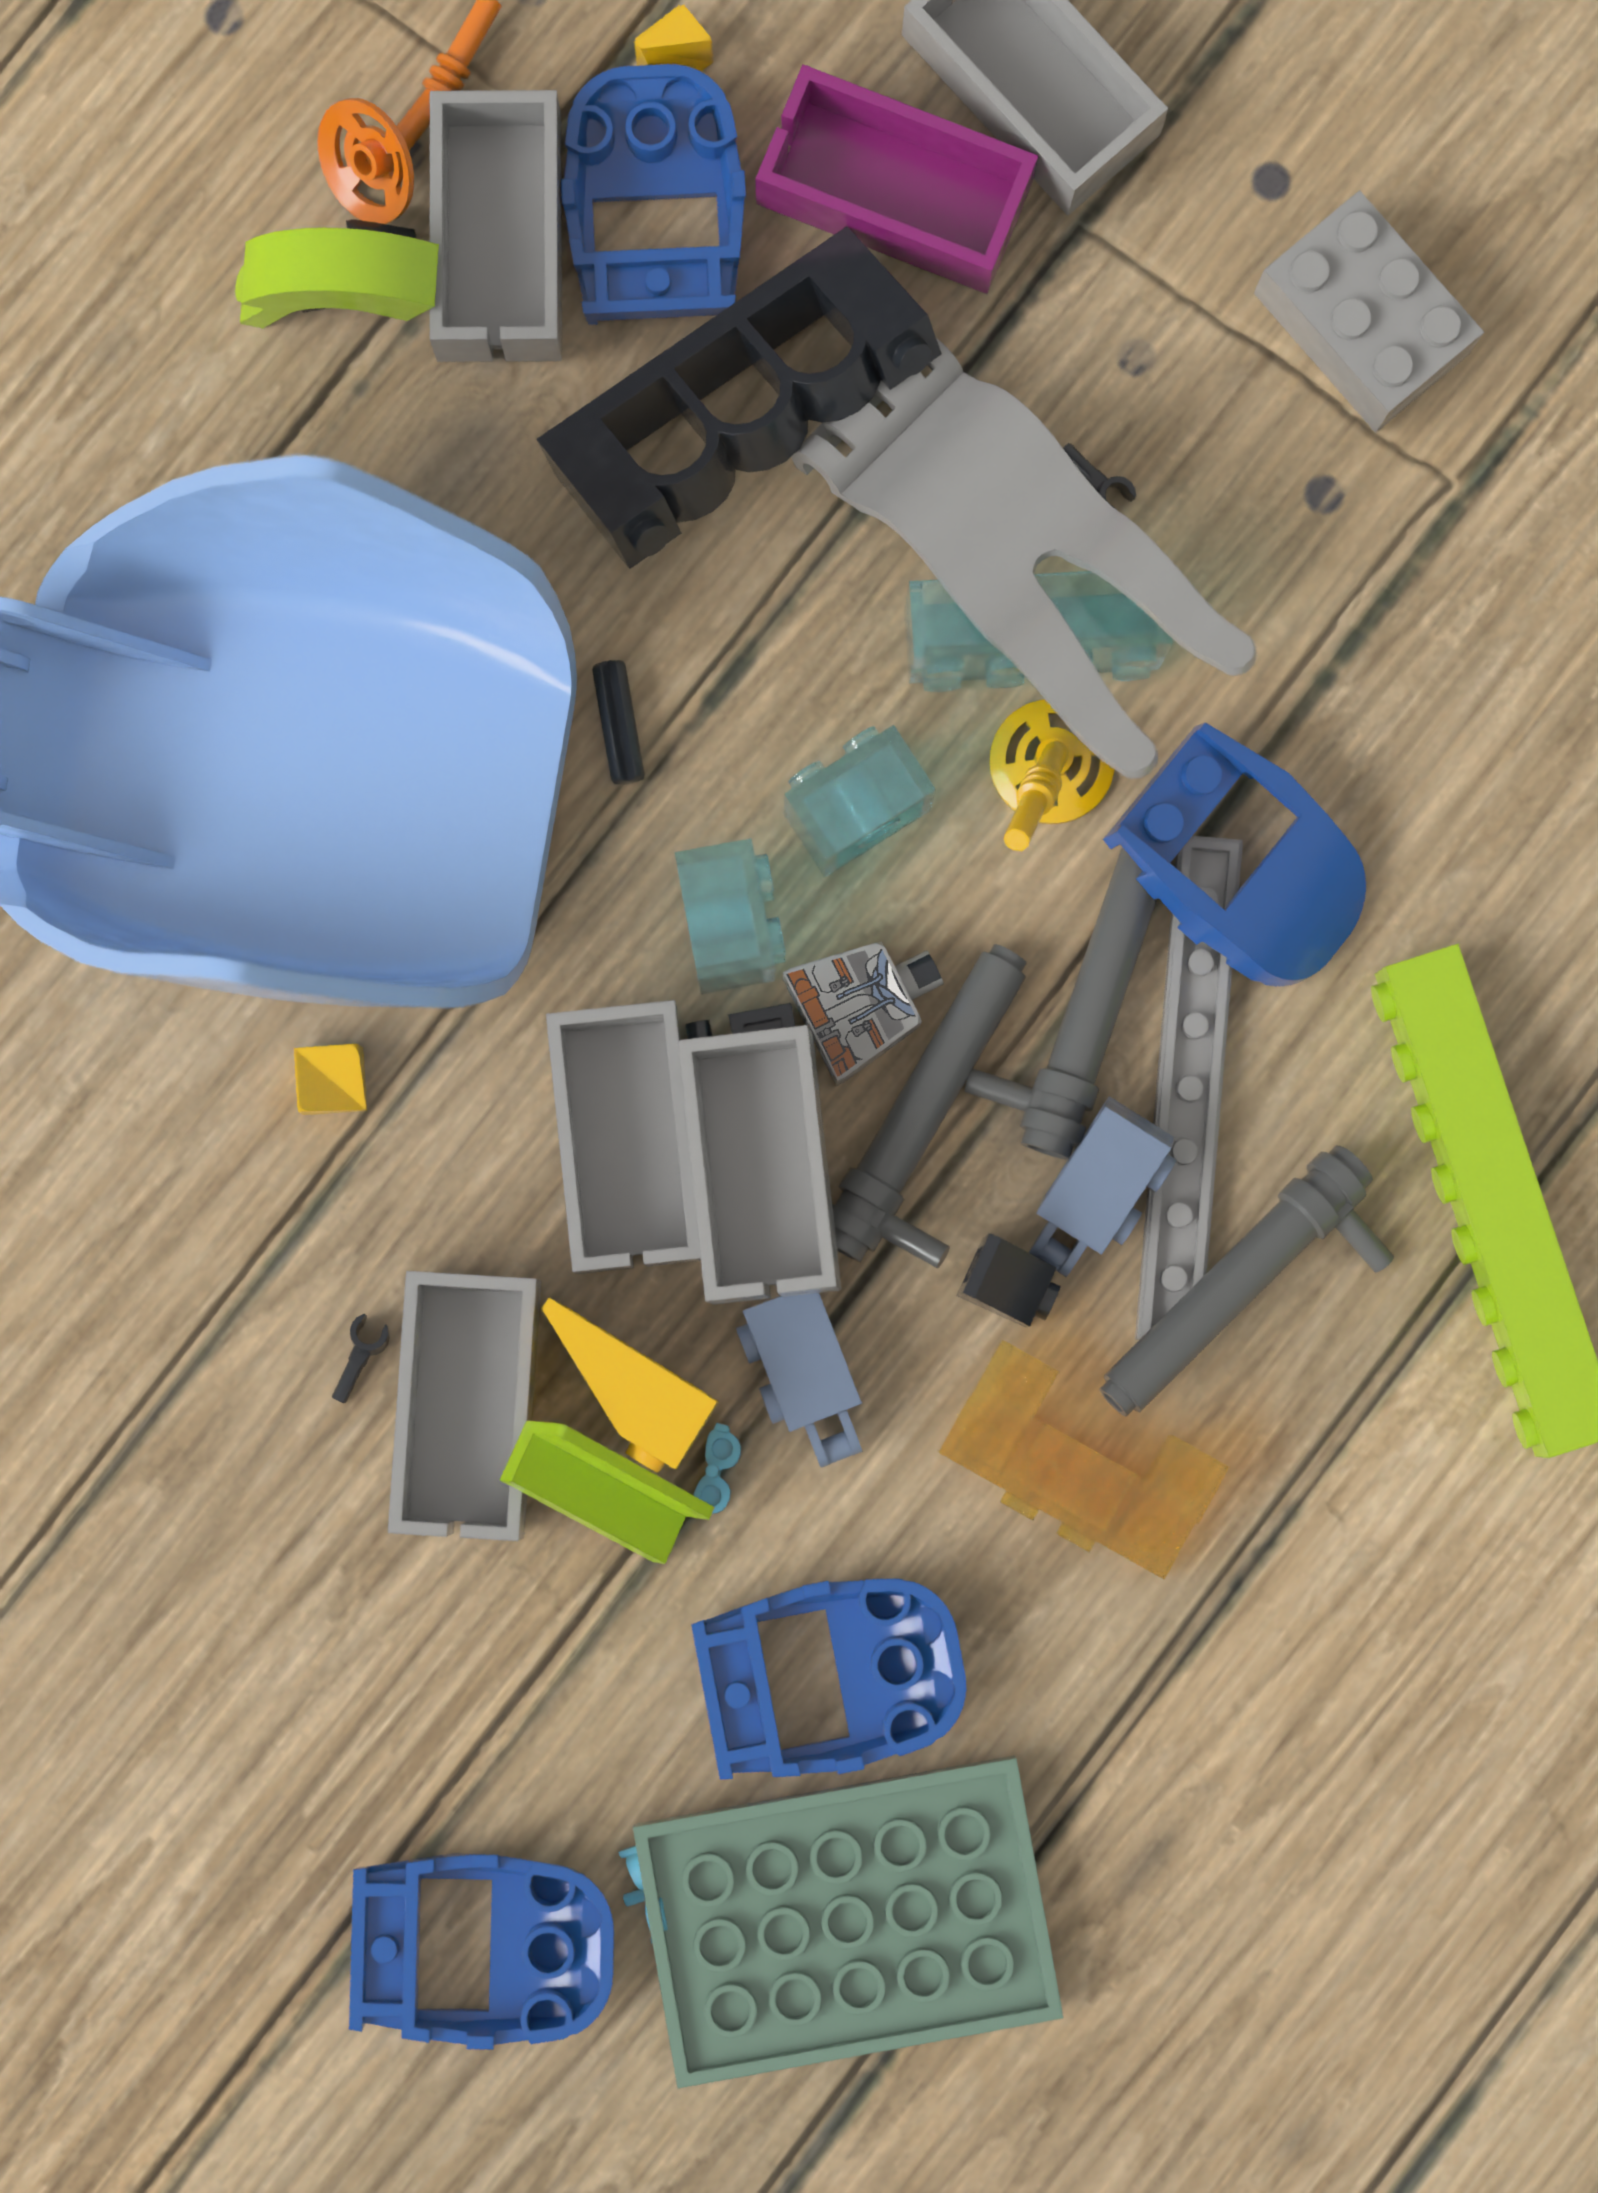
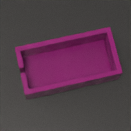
M802 64L781 115V128L776 127L755 178L756 204L831 234H836L848 226L869 249L988 295L1032 186L1038 155Z

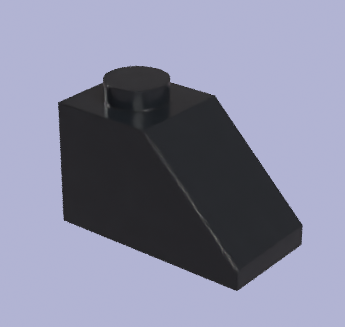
M989 1233L982 1238L956 1296L1026 1328L1031 1326L1034 1317L1044 1321L1047 1319L1061 1286L1051 1282L1056 1267Z

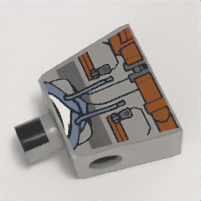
M882 942L869 944L799 965L783 972V981L805 1025H808L813 1033L814 1043L836 1086L849 1080L918 1029L922 1020L912 1000L944 984L938 968L927 950L894 966Z

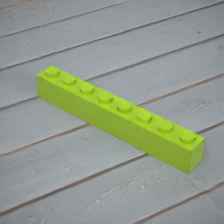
M1459 944L1385 966L1375 973L1378 984L1371 986L1373 1003L1382 1022L1390 1020L1398 1043V1045L1391 1047L1392 1060L1400 1080L1403 1083L1411 1082L1418 1104L1411 1107L1414 1127L1422 1143H1431L1438 1166L1431 1168L1433 1184L1440 1201L1443 1204L1451 1203L1458 1227L1451 1230L1453 1244L1463 1265L1471 1263L1479 1287L1472 1290L1473 1304L1482 1325L1492 1326L1499 1349L1492 1351L1493 1364L1503 1387L1512 1386L1519 1407V1411L1512 1413L1513 1424L1519 1441L1524 1449L1532 1447L1535 1457L1552 1458L1598 1443V1359Z

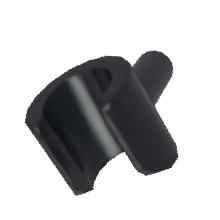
M1071 443L1063 447L1080 472L1106 501V490L1108 487L1118 489L1123 497L1130 502L1135 500L1136 489L1127 478L1115 476L1108 479Z
M366 1314L356 1317L350 1327V1338L354 1347L331 1396L341 1403L347 1402L370 1356L383 1352L389 1343L390 1337L387 1324H385L381 1337L377 1342L365 1344L358 1339L359 1331L367 1319Z

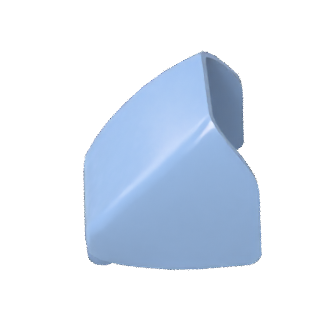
M292 455L213 467L172 480L120 507L94 524L63 550L44 577L37 592L35 605L20 600L0 597V906L19 926L39 941L82 964L203 989L275 1000L363 1007L458 1008L486 1002L505 995L522 974L532 949L577 689L576 658L570 626L557 594L541 567L511 544L418 496L345 463L314 456Z

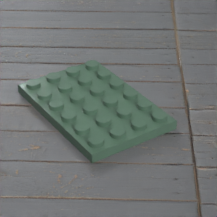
M1015 1755L633 1825L677 2089L1063 2019L1019 1768ZM661 1897L664 1905V1912L668 1930L665 1931L663 1927L659 1904V1898Z

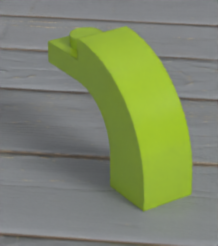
M299 228L276 231L254 237L245 243L244 265L238 273L235 285L236 299L238 302H241L240 324L263 329L290 313L315 308L350 309L408 321L435 307L439 244L397 234L350 228Z

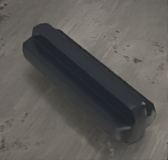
M622 660L603 661L593 665L592 673L611 781L617 785L636 783L644 779L645 773L626 665Z

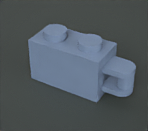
M1109 1096L1085 1132L1081 1144L1075 1148L1042 1199L1036 1214L1048 1220L1028 1253L1056 1267V1271L1067 1277L1087 1246L1102 1255L1112 1239L1122 1245L1142 1215V1212L1133 1206L1147 1186L1157 1192L1177 1161L1168 1155L1172 1148L1174 1137ZM1057 1227L1078 1239L1072 1249L1051 1237Z
M820 1294L779 1296L743 1310L747 1324L737 1327L736 1330L749 1364L762 1360L770 1380V1384L760 1387L759 1390L772 1424L785 1420L789 1432L805 1426L821 1468L863 1452L847 1409L860 1405L862 1402ZM838 1414L844 1431L820 1440L814 1422Z

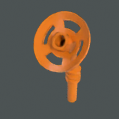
M476 0L447 53H439L436 57L439 66H431L429 73L432 75V78H424L422 85L425 87V91L397 126L382 109L360 98L341 100L330 106L323 115L317 139L320 165L334 196L356 218L362 221L387 224L401 217L407 210L414 191V170L409 151L430 125V91H461L464 84L460 79H468L471 75L467 67L502 7L497 0ZM358 113L368 115L383 125L386 132L377 126H366ZM342 127L347 130L344 141V153L347 166L345 167L342 161L340 151V135ZM364 182L371 188L377 190L384 189L386 205L369 200L357 187Z

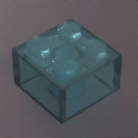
M894 725L880 734L875 726L862 731L843 745L842 748L846 754L826 768L821 761H816L796 773L788 781L792 788L784 794V816L824 878L931 811L936 789Z
M752 838L674 852L701 994L775 981V964L786 962V952L779 916L766 918L764 902L774 900V888L767 853L755 855Z

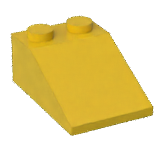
M548 1298L542 1310L618 1434L631 1442L625 1453L657 1473L662 1470L665 1464L676 1470L719 1400L559 1301Z

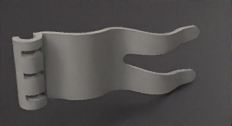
M937 339L942 355L928 364L932 372L926 378L919 372L908 377L891 390L880 379V384L874 397L859 412L842 420L821 423L803 441L800 449L791 456L796 468L806 475L815 468L827 481L831 493L860 512L881 520L897 532L922 558L974 626L992 645L1013 662L1086 747L1123 776L1128 778L1144 777L1157 764L1158 755L1154 743L1137 727L1118 704L1075 634L1038 583L1034 575L1037 565L1048 557L1059 556L1067 562L1095 573L1136 603L1180 646L1195 657L1226 674L1241 675L1253 667L1257 657L1254 641L1250 636L1218 614L1156 543L1133 521L1113 508L1094 489L1052 433L1023 403L1006 390L996 385L979 381L964 373L955 356ZM882 401L893 410L886 418L876 409ZM842 440L852 449L846 457L835 448Z

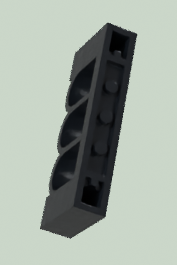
M846 226L536 440L556 477L627 567L631 569L648 556L661 551L667 543L682 534L677 523L694 521L714 512L728 498L735 484L736 470L748 473L766 471L786 462L800 449L808 433V420L823 423L842 420L859 412L874 397L880 384V379L891 390L908 377L921 372L942 353L928 314L849 227ZM822 316H825L852 346L848 355L838 365L824 372L808 374L795 371L784 363L774 349ZM753 365L779 395L774 406L764 416L749 423L731 424L720 421L710 413L700 400ZM681 414L706 443L700 457L688 468L674 474L658 475L647 472L635 462L627 450Z

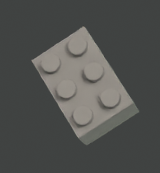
M1360 190L1265 268L1254 291L1256 297L1375 433L1466 358L1484 333Z

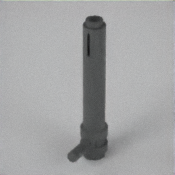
M1123 847L1115 865L1047 1068L1039 1069L1033 1088L977 1069L971 1071L965 1086L966 1093L1024 1111L1020 1127L1025 1132L1021 1144L1037 1152L1064 1160H1069L1073 1147L1081 1144L1086 1127L1081 1125L1085 1111H1092L1099 1093V1088L1095 1085L1157 902V899L1153 900L1136 880L1142 870Z
M994 944L989 953H981L857 1168L849 1167L838 1187L843 1192L836 1204H832L837 1251L861 1263L868 1250L874 1252L881 1239L884 1238L935 1268H939L944 1262L950 1249L949 1245L895 1215L905 1200L901 1195L902 1190L1026 978L1022 973L1027 964L1026 961L1011 950Z
M1336 1145L1329 1153L1320 1152L1307 1165L1308 1174L1303 1179L1293 1178L1279 1192V1202L1104 1375L1106 1383L1099 1391L1105 1400L1125 1417L1133 1410L1141 1412L1315 1238L1324 1239L1334 1228L1342 1234L1375 1273L1386 1268L1394 1259V1255L1354 1211V1208L1367 1195L1365 1188L1373 1181L1371 1173L1361 1160L1340 1145Z

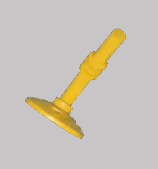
M1046 699L1028 703L1010 714L999 727L991 745L989 768L994 787L1005 804L1015 812L1004 834L1005 844L1014 851H1023L1029 846L1038 823L1062 824L1074 821L1089 813L1104 798L1114 776L1115 769L1100 759L1099 771L1094 784L1086 794L1080 797L1076 789L1081 786L1089 773L1091 756L1096 755L1071 732L1063 728L1050 727L1048 714L1057 713ZM1025 723L1030 730L1024 734L1018 744L1015 763L1006 764V752L1009 741L1016 730ZM1037 737L1041 743L1036 750L1033 760L1025 761L1027 747ZM1074 757H1081L1080 770L1070 781L1066 774L1072 765Z

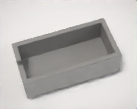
M911 0L904 6L902 36L997 140L1038 155L1034 180L1067 216L1160 136L1168 111L1166 105L1068 0H956L953 3L952 0Z
M557 90L430 91V242L439 244L435 307L430 309V342L437 362L493 361V349H503L506 361H562V127Z
M675 1000L546 1014L572 1272L575 1274L631 1269L634 1268L633 1255L643 1254L644 1265L647 1267L701 1261L677 1041L680 1040V1031Z
M808 1025L677 1040L705 1301L716 1305L771 1298L770 1285H777V1293L783 1297L842 1290L814 1037Z
M406 1271L388 1533L447 1537L454 1534L455 1521H462L465 1523L460 1526V1538L520 1541L525 1537L527 1495L500 1481V1478L525 1422L532 1421L542 1281L531 1278Z

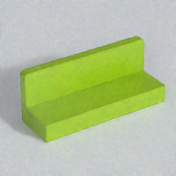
M526 1421L500 1478V1481L652 1562L666 1564L685 1518L710 1520L715 1508L560 1423Z

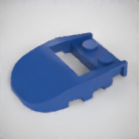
M677 64L617 67L604 71L588 81L573 101L567 122L565 139L567 158L565 178L561 179V193L573 263L578 275L583 302H581L583 314L588 325H598V321L714 316L735 303L744 200L746 197L745 170H741L736 145L737 132L731 106L719 85L699 70ZM717 197L719 246L595 252L593 203Z
M1206 722L1195 726L1103 838V841L1110 849L1121 845L1141 868L1142 872L1136 880L1153 900L1159 898L1179 920L1180 924L1177 927L1196 945L1204 942L1227 958L1226 964L1255 982H1261L1267 986L1297 984L1320 971L1354 930L1364 906L1366 877L1363 863L1354 846L1328 814L1287 771ZM1244 774L1250 779L1254 778L1297 818L1223 909L1170 863L1238 778Z
M903 1579L823 1581L803 1585L802 1587L788 1590L710 1619L691 1624L720 1780L733 1779V1773L772 1772V1777H792L807 1773L837 1771L838 1774L864 1770V1765L896 1754L900 1757L933 1744L953 1727L964 1706L966 1675L954 1619L947 1606L935 1593L913 1581ZM826 1609L849 1736L781 1749L758 1622Z
M452 1853L365 1866L353 1870L349 2030L362 2032L367 2023L400 2029L402 2039L426 2043L435 2040L464 2044L466 2049L494 2050L497 2044L529 2041L530 2044L566 2039L570 2035L578 2034L586 2029L604 2009L613 1981V1918L610 1907L602 1892L589 1878L579 1871L559 1864L499 1855ZM422 1879L492 1880L489 2009H418Z

